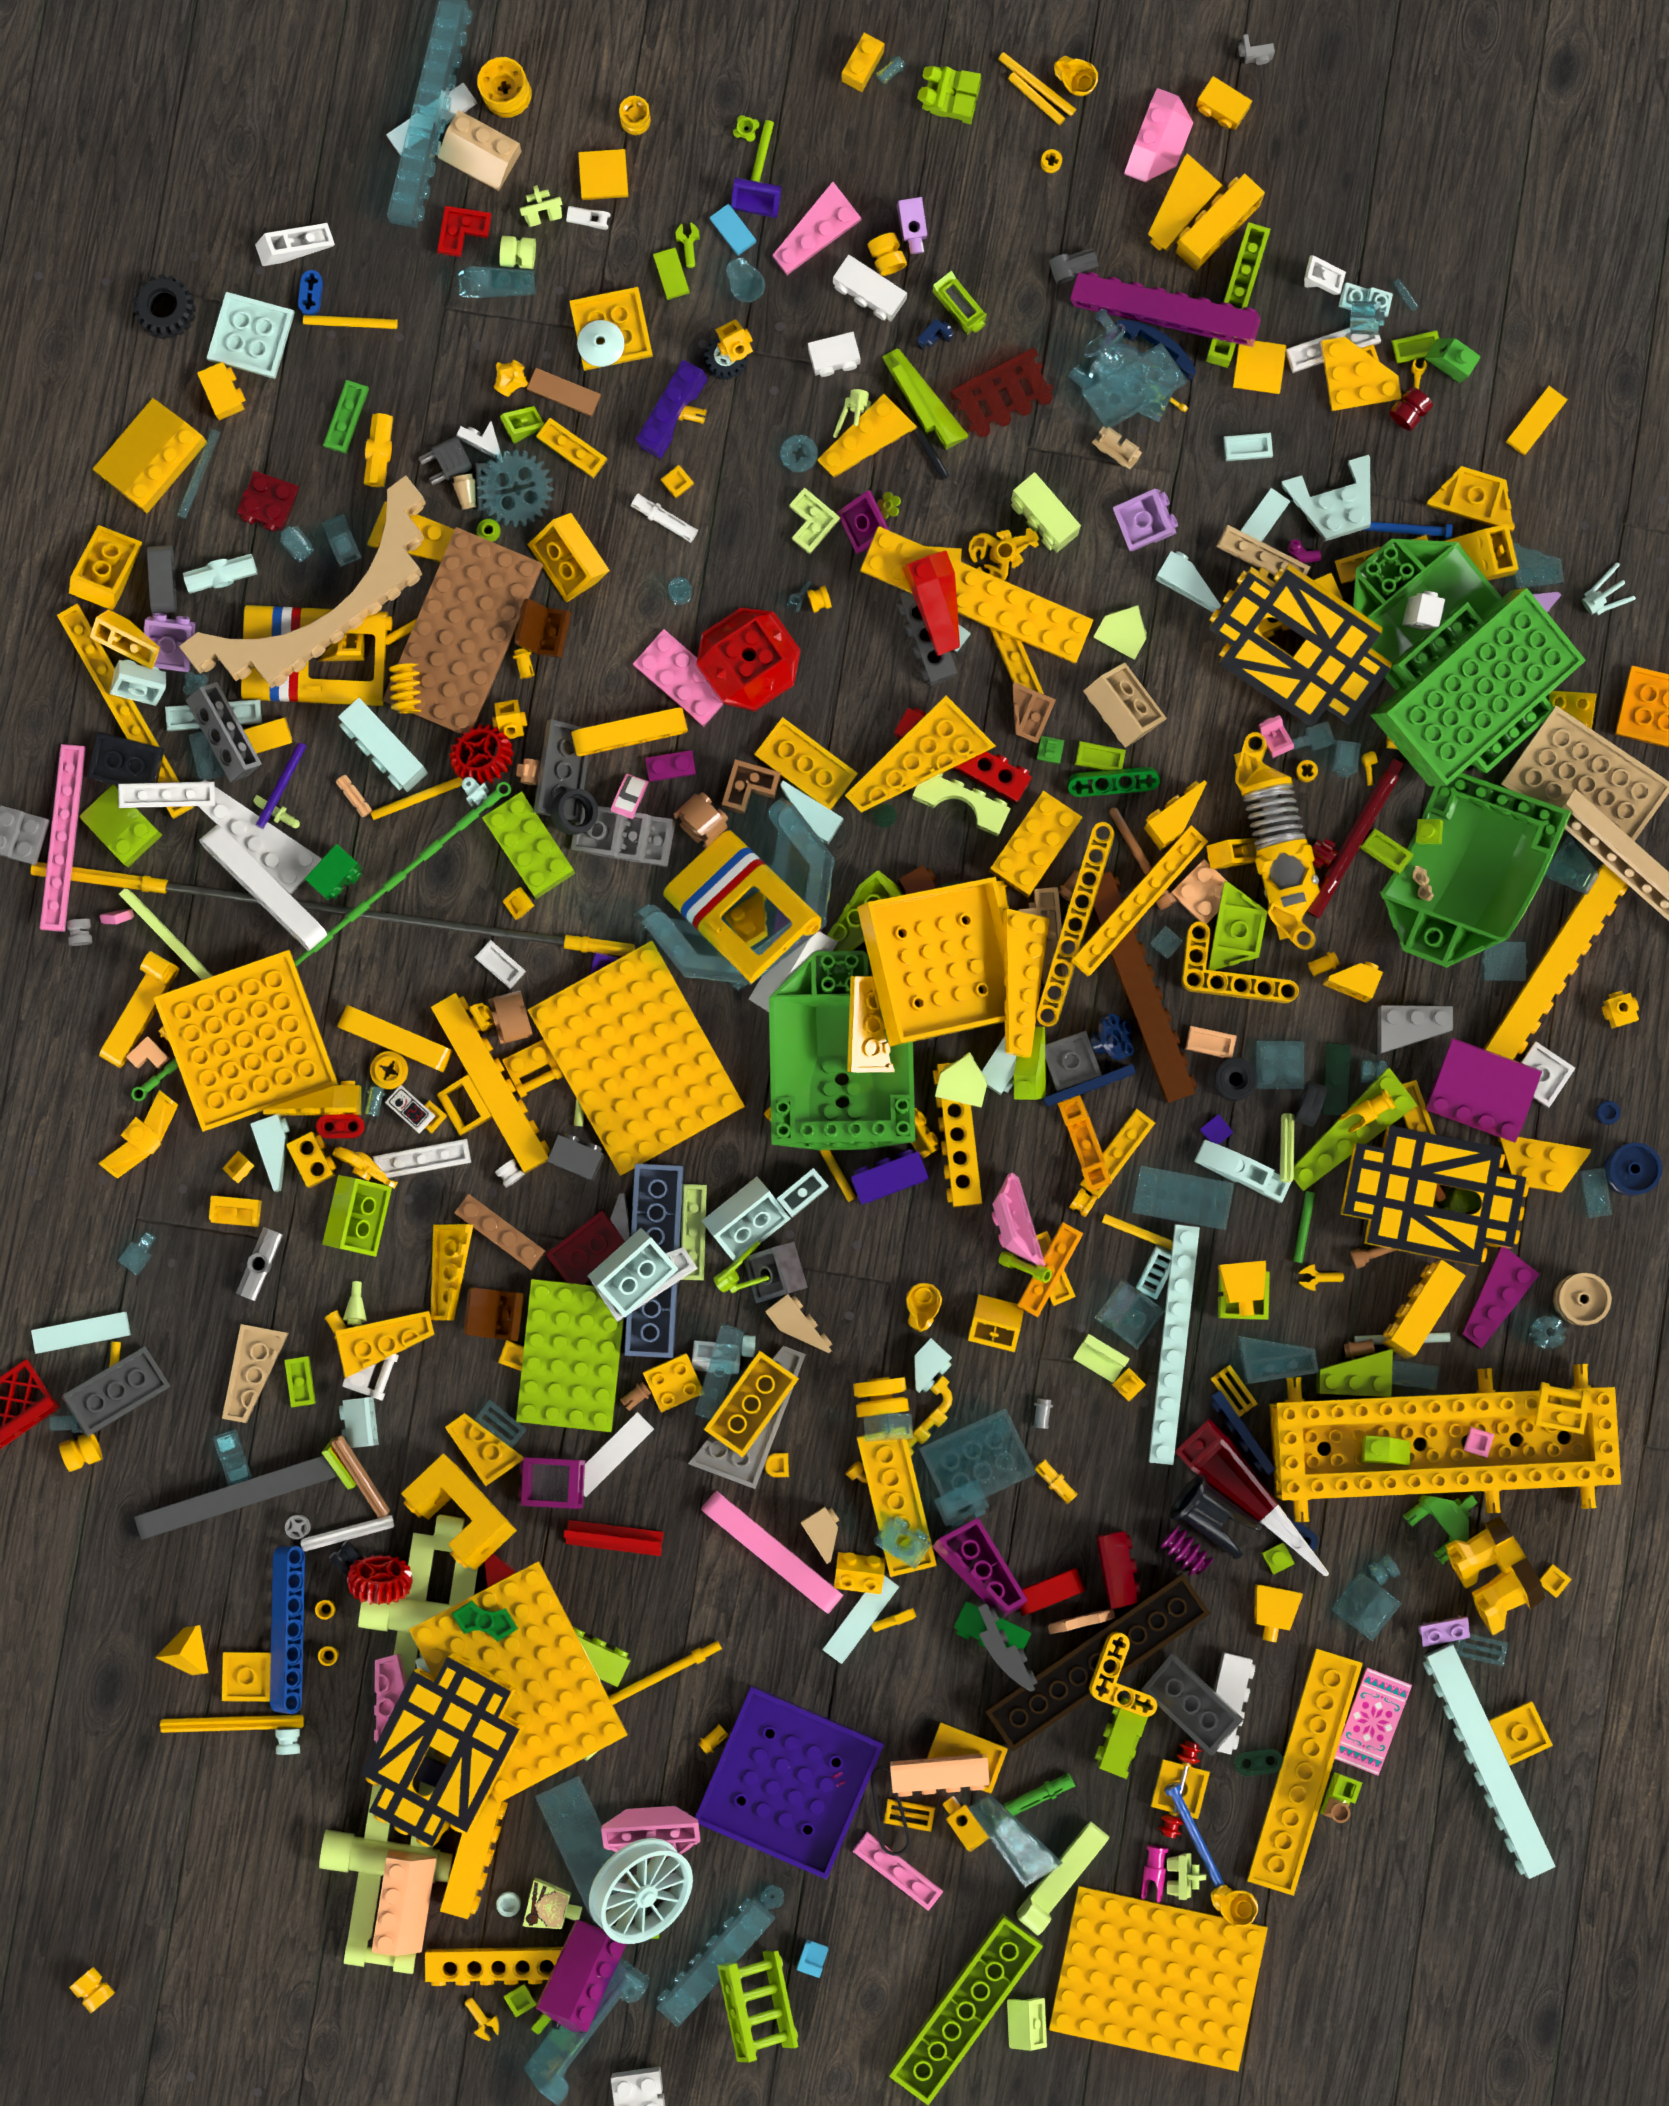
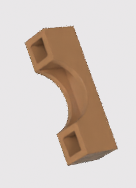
M470 1194L466 1196L455 1211L456 1215L468 1224L473 1225L476 1230L532 1271L547 1252Z

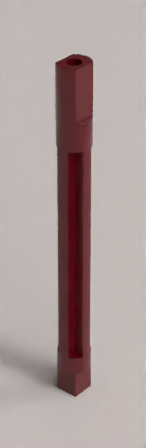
M1393 758L1387 771L1385 770L1320 883V893L1306 913L1317 919L1321 917L1399 779L1398 776L1404 768V764Z

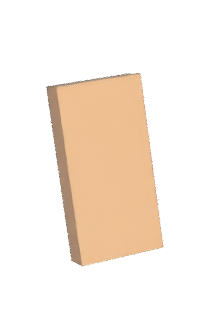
M1190 1026L1185 1050L1229 1059L1233 1056L1237 1036Z

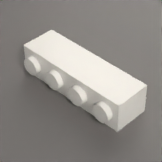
M1222 1652L1214 1691L1244 1719L1245 1712L1241 1711L1243 1702L1247 1703L1250 1688H1247L1248 1679H1253L1255 1665L1252 1664L1253 1660L1251 1658ZM1237 1728L1217 1750L1218 1752L1231 1754L1232 1749H1237L1239 1736L1236 1735Z

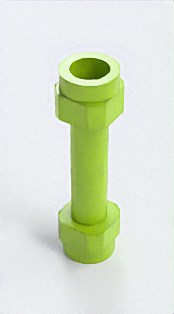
M1003 1251L999 1256V1264L1010 1269L1017 1268L1033 1275L1034 1279L1044 1283L1051 1279L1052 1271L1048 1268L1029 1264L1007 1251Z

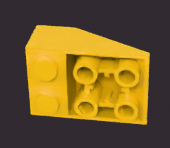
M1508 524L1486 528L1445 541L1459 542L1460 546L1487 580L1511 576L1519 570Z
M1205 780L1200 784L1198 781H1195L1183 792L1184 796L1180 798L1179 795H1176L1167 802V805H1165L1166 809L1162 812L1160 809H1157L1146 819L1147 824L1144 830L1160 851L1178 839L1183 833L1207 784Z

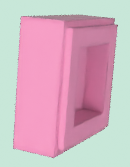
M1470 1427L1463 1450L1488 1457L1494 1434Z

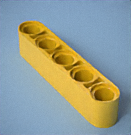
M674 708L578 729L571 732L576 755L585 756L680 735L688 732L683 709Z
M346 1005L337 1027L440 1072H444L453 1052L449 1048L349 1005Z

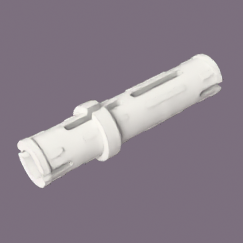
M639 493L632 501L631 507L648 516L650 521L654 520L690 543L695 538L698 529L665 511L659 503L655 504Z

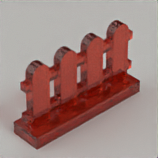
M1035 347L949 392L953 401L959 398L961 404L957 406L960 411L965 410L972 424L968 427L970 432L975 431L979 437H986L990 433L988 423L996 420L999 426L1005 427L1011 422L1009 412L1016 409L1021 416H1026L1032 410L1030 401L1037 398L1041 405H1048L1052 401L1050 391L1054 390L1052 384L1047 386L1040 372L1043 366L1041 362L1036 364L1034 358L1039 356ZM1021 366L1023 372L1016 375L1013 369ZM1000 377L1002 383L995 386L992 380ZM1024 377L1027 378L1034 392L1029 396H1026L1019 382ZM980 388L982 393L974 397L972 391ZM1003 388H1006L1013 402L1008 407L1005 406L998 392ZM984 398L992 412V415L985 418L977 403Z

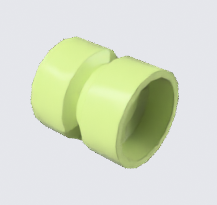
M502 236L500 266L514 267L515 264H518L520 268L533 269L536 239L522 237L518 241L514 236Z

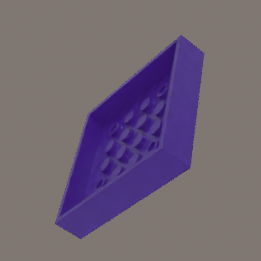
M751 1685L695 1818L698 1819L699 1825L827 1880L882 1751L884 1742ZM772 1729L775 1735L772 1738H768L765 1735L766 1730ZM834 1758L841 1760V1764L837 1767L832 1765ZM842 1771L843 1774L841 1776L832 1779V1776ZM846 1780L845 1784L839 1787L836 1786L839 1782ZM739 1796L745 1797L746 1803L743 1805L738 1804L737 1798ZM806 1825H810L813 1829L809 1834L803 1831Z

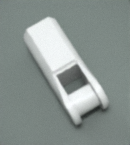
M569 206L566 222L607 230V218H610L611 214L605 211ZM592 216H597L598 221H591Z

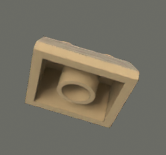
M824 1506L802 1520L801 1524L828 1564L832 1559L838 1531L836 1522L840 1520L832 1508L827 1510Z

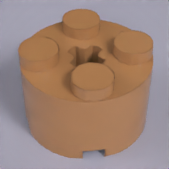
M701 792L699 795L694 794L674 813L675 819L680 817L682 820L681 828L698 844L703 841V847L707 848L727 829L726 821L728 817L722 810H716L710 804L712 802L710 798Z
M521 991L488 999L500 1044L533 1036Z

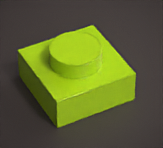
M1418 819L1416 843L1442 844L1443 821L1441 819Z
M1284 1542L1262 1552L1273 1575L1295 1564Z
M525 1983L503 1996L515 2017L537 2005L536 2000Z

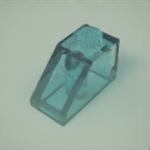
M344 514L322 523L340 567L362 558Z

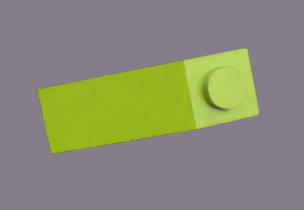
M1035 1026L1031 1057H1016L1014 1099L1037 1100L1046 1097L1045 1027Z

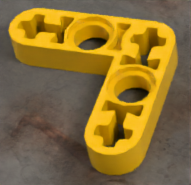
M1113 1632L1108 1635L1089 1686L1090 1694L1102 1702L1144 1717L1152 1716L1157 1710V1702L1152 1696L1116 1683L1130 1642L1123 1633ZM1121 1637L1120 1641L1123 1642V1646H1118L1115 1652L1120 1655L1119 1658L1108 1655V1651L1114 1653L1115 1645L1112 1644L1113 1640H1118ZM1109 1659L1114 1660L1116 1664L1114 1671L1106 1673L1103 1668L1105 1661ZM1100 1674H1103L1104 1676L1111 1678V1681L1109 1682L1105 1679L1104 1687L1107 1688V1690L1105 1693L1101 1692L1100 1695H1098L1099 1692L1096 1690V1686L1102 1685L1104 1679L1099 1676ZM1125 1690L1129 1693V1700L1124 1704H1120L1117 1700V1695L1120 1691ZM1135 1699L1141 1702H1145L1148 1699V1703L1151 1705L1150 1708H1145L1143 1712L1141 1706L1134 1704Z

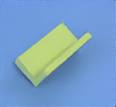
M1090 1334L1086 1335L1073 1357L1074 1360L1110 1382H1115L1121 1370L1129 1361L1128 1357Z
M1037 1997L1027 2000L1008 1999L1009 2047L1029 2051L1047 2047L1045 1998Z

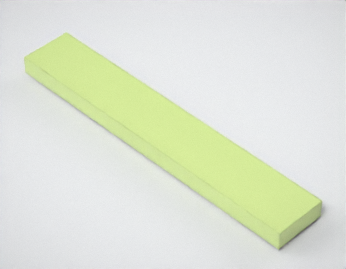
M123 889L119 893L201 980L213 976L131 890Z

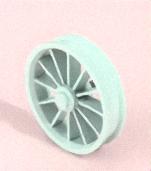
M646 1838L624 1846L607 1860L593 1881L589 1894V1910L593 1920L603 1928L611 1939L619 1943L635 1944L655 1937L669 1927L684 1909L692 1889L693 1875L688 1861L669 1842L662 1839ZM652 1857L647 1866V1858ZM637 1864V1875H632L629 1869ZM622 1878L626 1884L618 1882L619 1879ZM671 1887L669 1892L661 1891L662 1889ZM612 1890L621 1891L610 1896ZM656 1898L662 1899L663 1902L655 1908L653 1903ZM650 1906L653 1912L645 1917V1908ZM635 1916V1923L630 1924Z

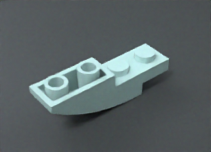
M1207 1140L1203 1141L1194 1161L1278 1203L1283 1202L1291 1182H1281L1280 1175L1275 1173V1170Z

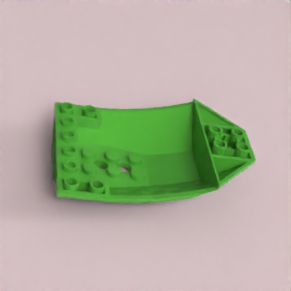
M1391 539L1356 568L1353 608L1382 627V633L1371 649L1393 663L1429 631L1402 625L1408 597L1415 596L1417 593L1431 591L1438 593L1439 598L1445 599L1441 619L1455 606L1466 602L1480 616L1491 605L1502 599L1500 594L1466 554L1459 542ZM1391 668L1385 678L1397 691L1404 683Z
M816 951L769 997L772 1145L813 1150H860L915 1142L913 1042L890 1046L891 1053H889L890 1063L893 1064L894 1072L847 1071L851 976H873L868 954L864 951ZM884 1029V1031H885V1036H886V1042L889 1043V1042H888V1038H887V1034H886V1029ZM841 1073L846 1074L849 1078L848 1083L843 1086L835 1082V1077ZM842 1097L846 1098L849 1101V1105L846 1108H839L835 1103L836 1100Z

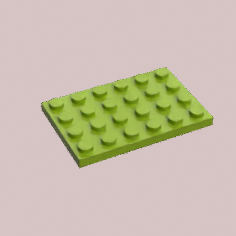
M531 1279L516 1422L612 1432L624 1318L617 1322L594 1285Z

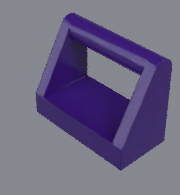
M735 177L731 204L733 210L777 218L781 201V186Z

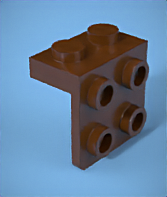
M524 599L520 609L518 628L515 631L516 645L539 656L562 658L572 613L568 610L546 608L531 599Z
M470 1288L467 1298L464 1334L518 1341L524 1294Z

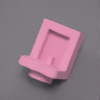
M1280 715L1268 718L1259 724L1260 734L1265 737L1267 749L1273 758L1294 749V743L1285 730Z

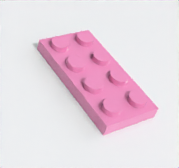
M663 629L633 663V666L704 727L724 704L697 668V657Z

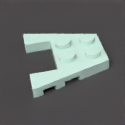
M1369 455L1348 462L1355 484L1313 497L1309 496L1302 475L1282 481L1281 485L1284 491L1289 493L1293 498V502L1304 512L1308 521L1324 541L1370 528Z

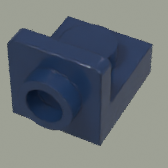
M935 319L917 338L916 345L922 350L927 346L931 348L938 341V334L950 342L953 338L952 328L945 321L942 320L940 322Z

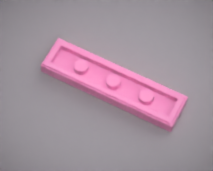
M868 1831L852 1850L928 1911L943 1893L942 1889L900 1856L887 1854L881 1848L879 1840Z

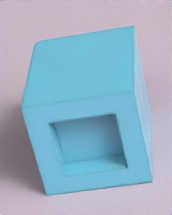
M806 1939L797 1964V1970L820 1978L828 1947Z

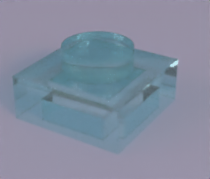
M1165 926L1150 945L1165 959H1168L1183 943V940Z

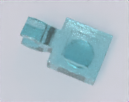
M1328 721L1314 725L1313 728L1308 727L1304 729L1306 736L1292 740L1294 743L1293 751L1310 745L1313 752L1336 744Z
M145 1233L138 1245L135 1242H131L118 1262L134 1274L139 1275L152 1257L147 1251L156 1240V1237L151 1233Z

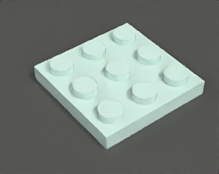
M226 292L207 360L218 364L224 362L225 366L276 379L295 314L294 310Z

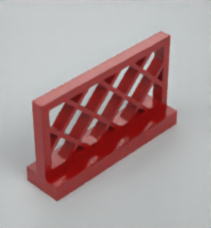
M28 1359L0 1377V1385L3 1383L11 1384L9 1396H0V1399L7 1400L5 1414L0 1413V1417H4L2 1427H0V1449L61 1408L57 1401L53 1399ZM24 1368H27L30 1373L28 1384L17 1382L18 1373ZM16 1385L27 1387L24 1400L13 1398ZM32 1388L40 1389L45 1396L38 1402L29 1401ZM12 1401L24 1403L22 1413L18 1416L9 1415Z
M569 1520L568 1528L564 1531L565 1544L661 1556L664 1532L575 1520Z

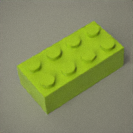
M520 792L483 816L482 819L535 899H538L574 875L575 871L538 815L533 813L534 809L524 794Z

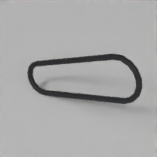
M880 1765L873 1769L870 1777L881 1848L887 1854L899 1856L909 1848L910 1833L901 1799L898 1797V1793H895L907 1836V1843L903 1850L899 1852L889 1851L883 1843L874 1774L879 1769H885L891 1776V1769L885 1765Z

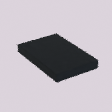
M97 732L87 778L117 786L118 784L157 783L165 748Z

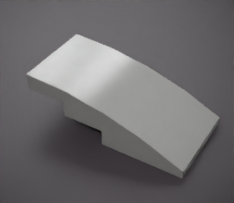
M583 804L581 807L580 821L576 822L575 825H580L584 821L585 809L583 807ZM598 806L596 823L590 830L573 835L570 850L667 867L676 821L642 813H635L634 818L631 819L611 812L609 807Z

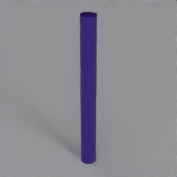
M300 742L297 743L255 824L257 827L265 828L307 747Z

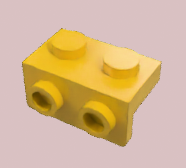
M838 1552L834 1588L881 1594L886 1558Z

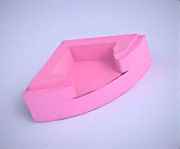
M133 909L101 914V923L119 924L133 919Z

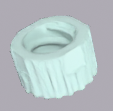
M743 1336L742 1356L754 1357L756 1336Z

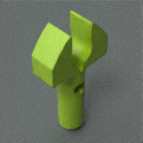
M690 223L692 233L688 239L683 234V224L676 230V241H681L684 244L687 268L695 267L693 243L695 240H700L699 230L693 223Z

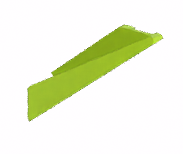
M895 349L882 356L926 434L935 430L945 450L968 438L965 430L899 349Z

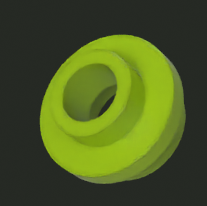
M492 519L481 521L477 527L478 536L491 542L496 541L501 533L499 524ZM486 527L493 528L491 534H486L484 532Z

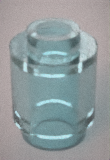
M288 526L281 532L280 543L294 559L297 558L301 562L313 553L314 549L311 541L298 526L293 528Z

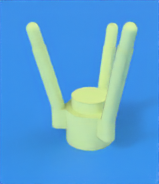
M860 389L851 390L850 397L845 399L843 411L833 434L834 438L838 437L849 407L852 412H855L854 426L858 425L860 413H863L864 409L866 412L871 407L867 391Z

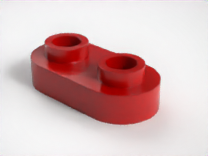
M332 1114L320 1117L317 1121L316 1129L318 1134L326 1139L358 1138L363 1134L365 1124L363 1119L355 1114ZM352 1122L357 1124L355 1131H350L349 1124ZM327 1123L333 1124L332 1131H326L325 1125Z

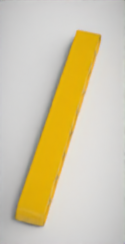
M1106 822L1097 823L1092 829L1038 1007L1037 1020L1045 1027L1054 1026L1059 1020L1075 968V964L1071 959L1081 948L1113 843L1114 831L1111 825ZM1100 828L1109 829L1110 835L1107 839L1100 840L1097 837V831ZM1095 850L1103 853L1102 860L1097 863L1090 860V854ZM1093 873L1096 876L1095 883L1090 886L1083 883L1084 875ZM1079 896L1089 898L1087 907H1077L1076 900ZM1077 918L1082 921L1080 930H1070L1069 923L1072 919ZM1067 941H1072L1075 944V950L1071 954H1066L1062 950L1063 944ZM1059 964L1067 965V975L1063 977L1057 976L1055 973L1056 967ZM1052 987H1059L1061 989V996L1056 1000L1050 999L1048 995ZM1051 1009L1054 1012V1019L1048 1023L1044 1022L1041 1017L1043 1011Z

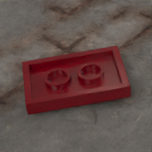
M601 1211L545 1255L566 1282L586 1284L590 1281L587 1276L625 1241L605 1213Z

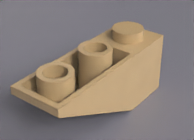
M787 1294L765 1311L781 1332L827 1353L832 1351L829 1348L832 1345L831 1341L824 1333L821 1336L815 1330V1327L818 1326L810 1314L806 1317L800 1310L803 1305L795 1295L791 1298Z

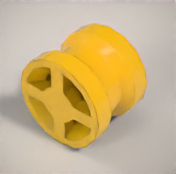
M825 585L820 586L815 591L812 589L807 590L813 613L818 612L821 608H832Z
M1081 1187L1069 1208L1072 1210L1077 1209L1083 1217H1086L1098 1197L1088 1195L1086 1190Z

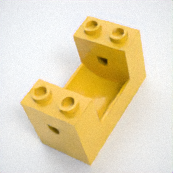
M444 1453L401 1493L406 1498L403 1503L419 1518L423 1515L429 1520L451 1498L470 1517L472 1522L448 1543L449 1547L453 1550L450 1553L451 1556L465 1569L469 1566L476 1570L517 1531L463 1471Z

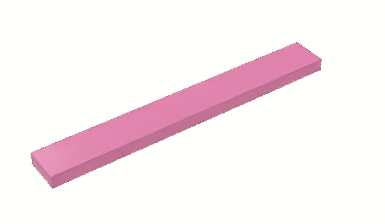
M61 744L40 921L41 930L65 932L86 751L85 746Z

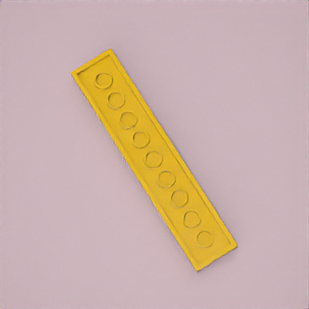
M878 526L860 571L912 593L902 568L911 562L939 552ZM949 557L955 571L958 614L1073 664L1077 662L1093 619Z
M1315 1649L1248 1873V1882L1294 1896L1362 1668V1662Z

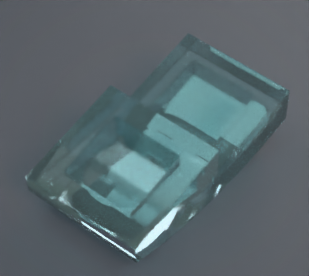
M235 1429L213 1437L229 1486L251 1479V1471L237 1430Z

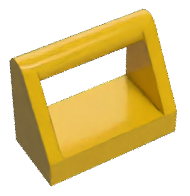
M469 1075L459 1079L437 1094L460 1136L493 1118ZM464 1086L481 1116L467 1126L464 1125L448 1097L449 1093Z

